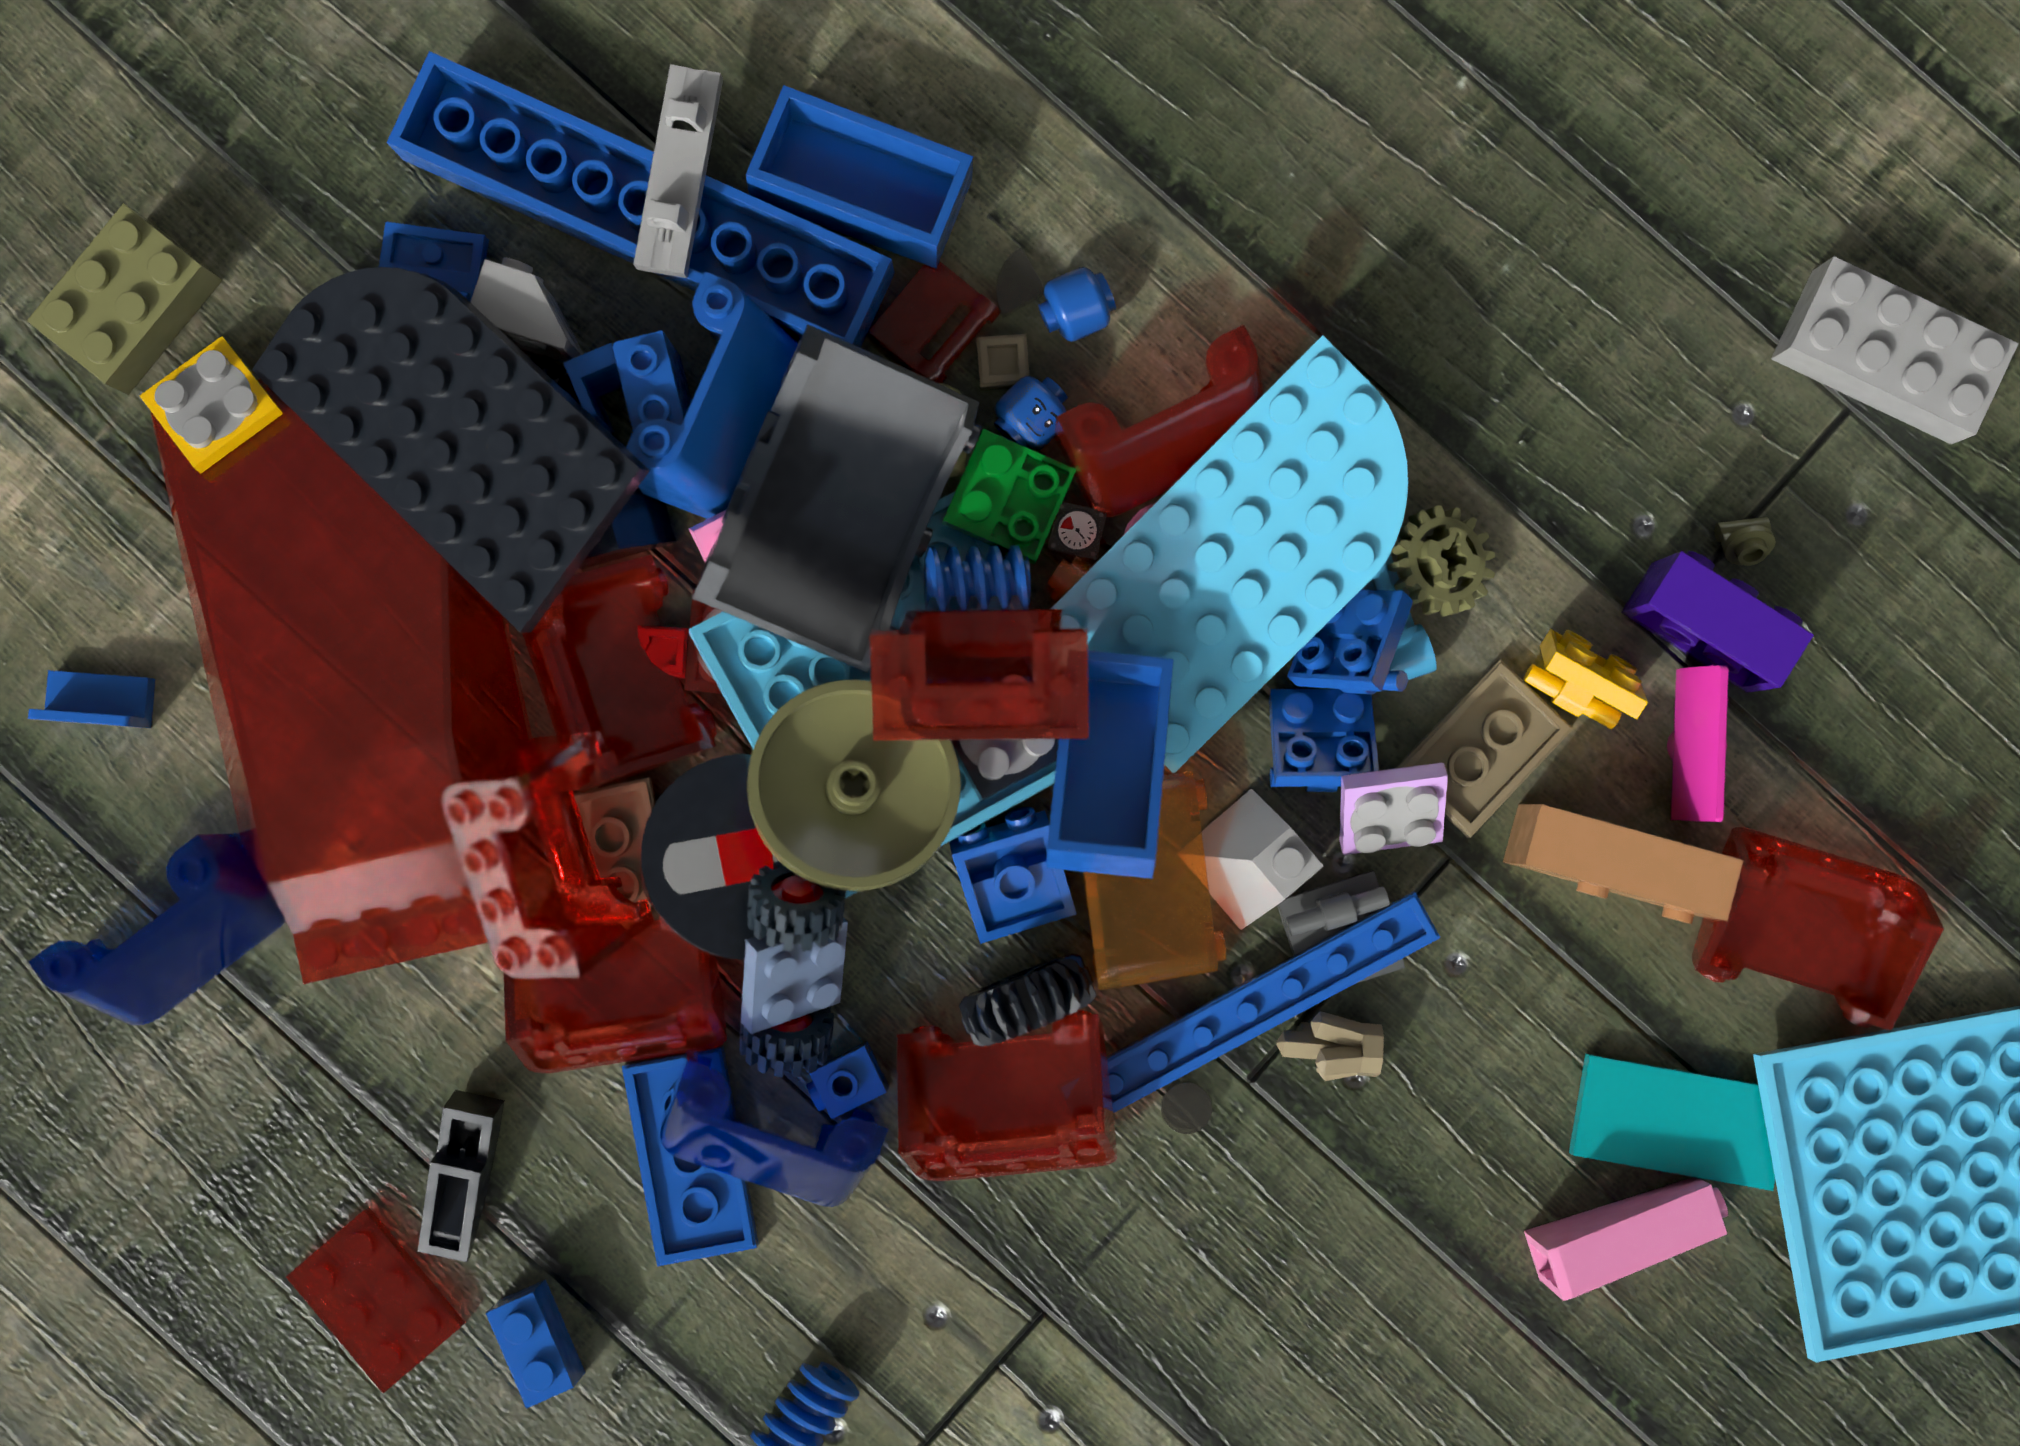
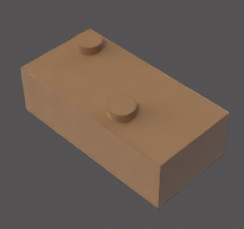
M1518 804L1503 862L1576 882L1578 883L1576 889L1578 892L1607 899L1609 892L1662 906L1664 907L1662 917L1687 924H1692L1694 916L1728 920L1743 860L1543 804Z

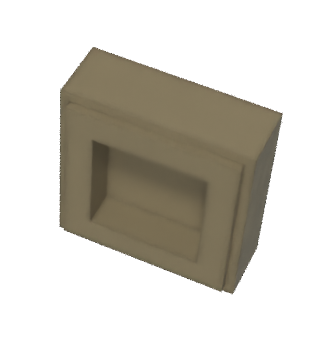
M1026 334L976 337L981 390L1011 388L1020 378L1030 376Z

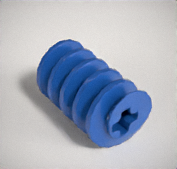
M1011 545L1005 560H1003L998 546L989 547L985 560L982 559L977 546H970L964 561H962L959 551L955 546H949L944 561H941L936 547H928L924 557L923 570L925 610L931 597L936 598L941 612H946L951 597H956L961 611H967L971 597H977L981 610L987 611L992 596H997L1002 611H1008L1012 596H1018L1023 610L1029 609L1031 592L1030 564L1028 556L1024 560L1019 546Z
M820 1361L819 1366L816 1368L802 1363L799 1369L808 1380L806 1384L790 1379L787 1386L795 1396L794 1400L791 1401L778 1396L775 1403L783 1413L781 1418L766 1412L763 1420L771 1431L767 1434L754 1429L750 1436L757 1446H822L824 1443L822 1434L827 1435L833 1432L836 1427L834 1417L840 1418L845 1416L848 1410L846 1400H856L860 1394L858 1388L842 1371L831 1364Z

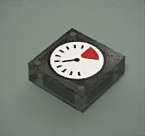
M1062 502L1053 523L1047 552L1096 562L1107 511Z

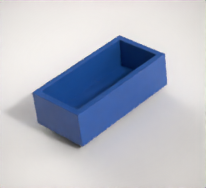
M783 85L746 172L749 195L800 218L937 268L972 182L973 156Z
M1068 649L1047 845V868L1152 879L1156 861L1173 659Z

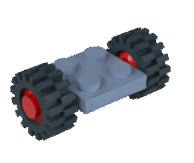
M780 861L773 862V870L766 865L760 868L759 875H753L749 886L747 918L749 929H754L755 937L746 940L739 1044L741 1055H746L745 1061L750 1066L758 1062L757 1071L765 1074L769 1068H772L776 1077H783V1071H791L792 1077L801 1076L802 1068L810 1074L817 1070V1064L823 1066L827 1062V1056H830L834 1025V1013H831V1006L840 1003L848 925V921L844 918L846 891L814 884L789 870Z

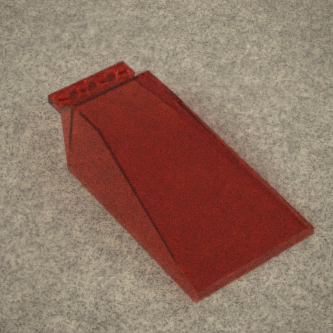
M257 379L283 414L201 474L191 465L150 411L241 843L293 934L303 984L511 938L500 885L537 780L541 775L507 619L261 379Z

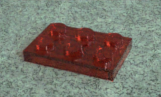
M369 1207L363 1210L286 1276L288 1281L382 1393H385L466 1323Z

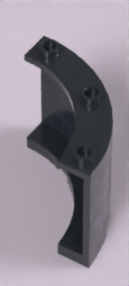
M807 324L782 378L779 393L771 410L767 412L722 519V528L710 549L692 598L868 673L877 655L886 657L894 643L898 629L891 626L896 606L914 556L916 555L921 558L929 545L933 529L927 527L948 478L961 452L970 454L977 442L982 428L981 425L975 423L979 402Z

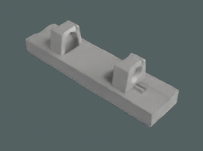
M670 64L633 264L637 270L687 278L723 84L721 73ZM674 121H685L691 124L697 132L673 128Z

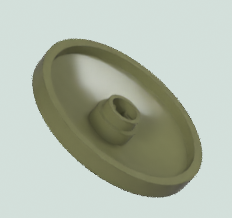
M840 680L821 684L800 693L784 704L770 718L756 741L751 755L747 781L748 802L753 822L761 839L771 853L785 867L798 876L823 887L844 891H866L882 888L905 879L926 864L940 848L953 825L958 810L961 787L960 770L953 745L947 733L932 713L917 700L896 688L864 680Z

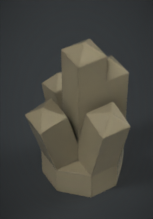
M1320 1011L1311 1020V1023L1301 1022L1296 1031L1283 1030L1276 1042L1282 1057L1316 1059V1071L1325 1081L1355 1075L1377 1077L1381 1074L1384 1052L1382 1024L1360 1023Z

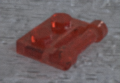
M939 261L937 268L924 264L868 332L874 340L913 372L934 382L943 383L947 379L944 373L983 326L986 323L992 324L1001 314V311L993 302L975 291ZM962 302L971 311L930 360L925 359L919 353Z

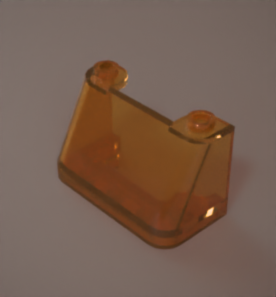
M1192 771L1163 774L1156 861L1152 879L1083 872L1091 932V946L1094 949L1093 967L1095 983L1098 990L1217 972L1218 961L1226 960L1223 931H1214L1199 815V810L1207 809L1205 783L1203 779L1195 780Z

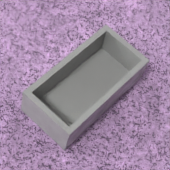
M1833 256L1812 271L1771 360L1940 440L1954 444L1977 434L2019 343Z

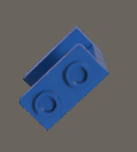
M657 331L616 341L613 344V351L633 432L641 423L655 418L668 420L681 426L690 407L691 397L681 356L665 333Z

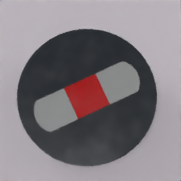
M736 754L714 758L698 764L679 776L667 787L654 805L645 826L641 846L642 888L649 903L666 924L685 941L703 951L739 960H745L746 940L755 937L754 929H749L747 918L751 878L754 874L759 875V869L765 865L773 870V862L779 861L761 839L750 812L747 781L752 754Z

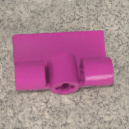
M1716 665L1676 669L1674 730L1667 742L1668 755L1673 761L1670 820L1721 822L1723 820L1727 749L1729 672L1727 666Z

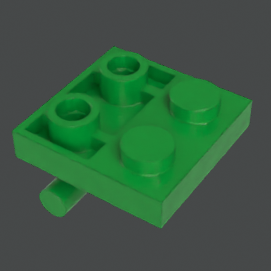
M983 429L942 524L991 546H998L1000 550H1003L1002 556L1006 558L1011 545L1019 546L1024 560L1028 556L1029 562L1036 564L1077 469Z

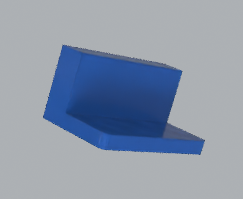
M609 343L563 364L581 406L608 432L613 433V427L600 399V396L622 387L613 344Z
M48 670L45 710L29 709L28 719L151 728L156 679Z

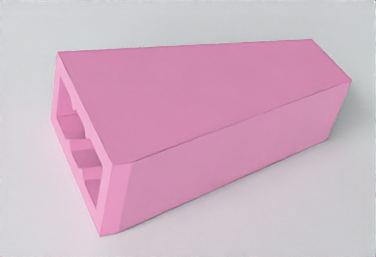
M1693 1177L1528 1229L1524 1233L1539 1280L1565 1301L1727 1235L1722 1218L1728 1216V1210L1725 1200L1717 1187L1712 1188L1711 1184L1700 1178Z

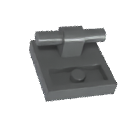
M1370 870L1289 896L1279 903L1277 907L1292 954L1295 956L1372 913L1390 906L1385 888L1383 886L1379 887L1375 872ZM1403 958L1359 982L1405 968Z

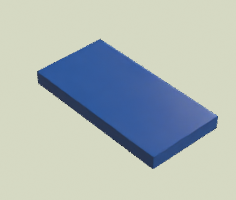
M720 1046L624 1064L622 1071L657 1266L757 1248L759 1242L724 1047Z

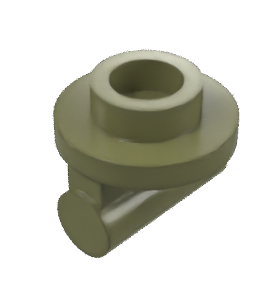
M1768 517L1715 524L1716 540L1718 543H1721L1726 559L1732 564L1746 566L1758 564L1775 547L1776 541L1771 531Z

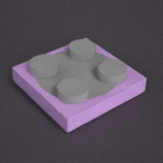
M1444 763L1341 776L1339 842L1343 855L1374 853L1379 850L1408 846L1421 847L1431 843L1443 842L1448 780Z

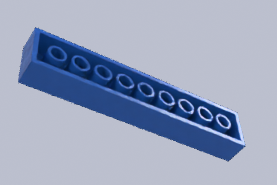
M429 51L386 142L400 158L634 264L654 152ZM706 175L687 278L655 273L696 292L704 272H708L737 285L790 335L801 339L807 324L861 348L895 271L891 258Z

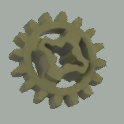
M1437 505L1408 516L1409 522L1401 526L1398 535L1401 540L1396 541L1391 551L1398 556L1396 562L1387 565L1388 571L1399 572L1401 577L1394 584L1395 590L1407 588L1410 592L1408 596L1413 600L1412 605L1423 602L1422 611L1424 615L1439 612L1441 617H1447L1458 613V611L1461 612L1475 606L1474 599L1486 596L1488 590L1481 582L1492 579L1495 576L1491 569L1485 567V561L1495 557V552L1484 551L1482 546L1489 538L1488 533L1476 535L1473 529L1477 519L1471 517L1460 521L1461 512L1460 508L1457 507L1444 512L1442 506ZM1428 530H1434V534L1428 536L1426 542L1420 541ZM1458 580L1462 581L1456 591L1449 593L1450 588L1457 586Z

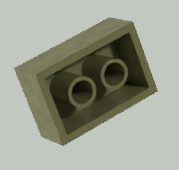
M123 203L27 319V322L104 384L129 395L222 282V279L149 220Z

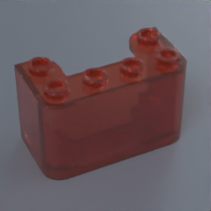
M596 732L530 739L450 785L444 792L442 800L444 812L493 960L501 971L511 977L519 979L581 977L654 923L647 899L632 902L625 898L618 890L623 886L620 877L600 878L573 790H578L590 783L588 773H584L585 767L603 756Z

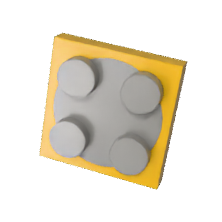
M223 336L139 395L184 456L200 474L283 414Z

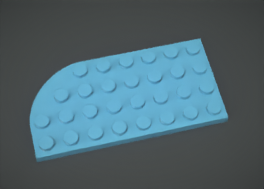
M1322 335L1030 629L1066 667L1068 649L1173 659L1164 765L1173 774L1374 578L1387 561L1403 523L1408 493V469L1404 443L1389 405L1379 391Z

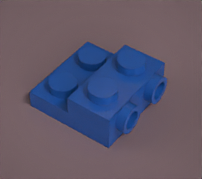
M1032 807L1018 808L1005 816V823L988 828L985 823H982L949 842L951 854L980 944L1077 914L1064 870L1047 868V845L1050 824L1045 810L1035 813Z

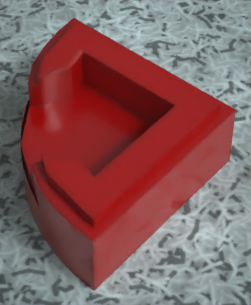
M638 625L639 642L648 659L666 674L687 679L689 628Z

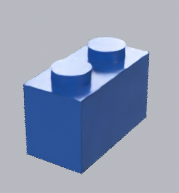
M546 1279L500 1299L486 1312V1316L526 1409L574 1388L585 1374L583 1365Z

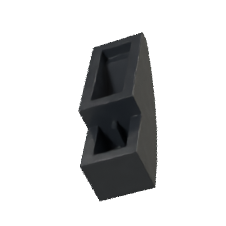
M455 1090L444 1105L437 1153L431 1160L418 1252L468 1262L487 1194L505 1100Z

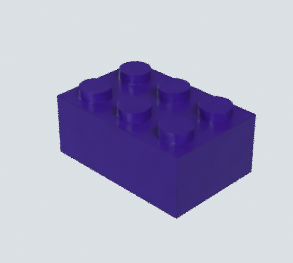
M1680 551L1652 562L1621 611L1622 614L1704 666H1727L1729 670L1728 681L1747 693L1782 687L1814 634L1801 627L1803 620L1799 616L1780 606H1775L1772 609L1757 599L1759 593L1755 588L1735 578H1732L1730 581L1713 571L1715 565L1712 561L1694 551H1687L1686 554Z

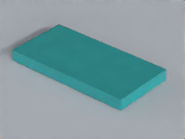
M1585 1053L1569 1149L1571 1155L1764 1190H1774L1775 1174L1758 1084Z

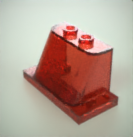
M1062 609L946 610V612H941L940 610L907 611L898 631H872L870 634L873 741L1089 739L1088 628L1062 629Z

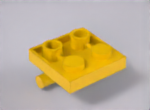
M1550 629L1540 644L1546 670L1532 664L1525 673L1523 681L1551 696V703L1577 717L1584 714L1611 730L1617 725L1622 712L1638 719L1648 700L1641 685L1642 681L1638 676L1634 675L1637 668L1616 655L1610 654L1609 658L1605 659L1590 651L1593 646L1592 643L1573 631L1566 630L1561 635Z

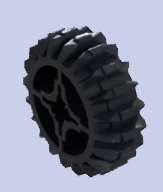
M1070 954L1054 958L970 993L959 1004L963 1016L961 1020L966 1033L970 1034L974 1045L990 1046L995 1043H1001L1063 1019L1065 1016L1075 1013L1092 1003L1097 996L1093 985L1094 979L1089 967L1085 966L1081 955Z

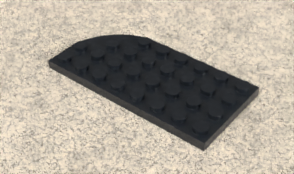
M374 267L347 272L332 278L315 288L292 309L252 369L286 405L519 632L533 631L650 471L459 291L444 281L429 275L401 268Z

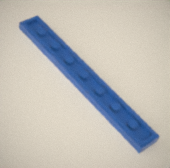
M1413 891L1391 903L1390 906L1372 913L1059 1082L1057 1086L1081 1130L1441 937L1416 892Z

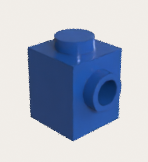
M868 1041L827 1060L823 1066L817 1065V1070L810 1073L813 1081L806 1084L817 1110L826 1109L831 1119L886 1093L889 1088V1084Z

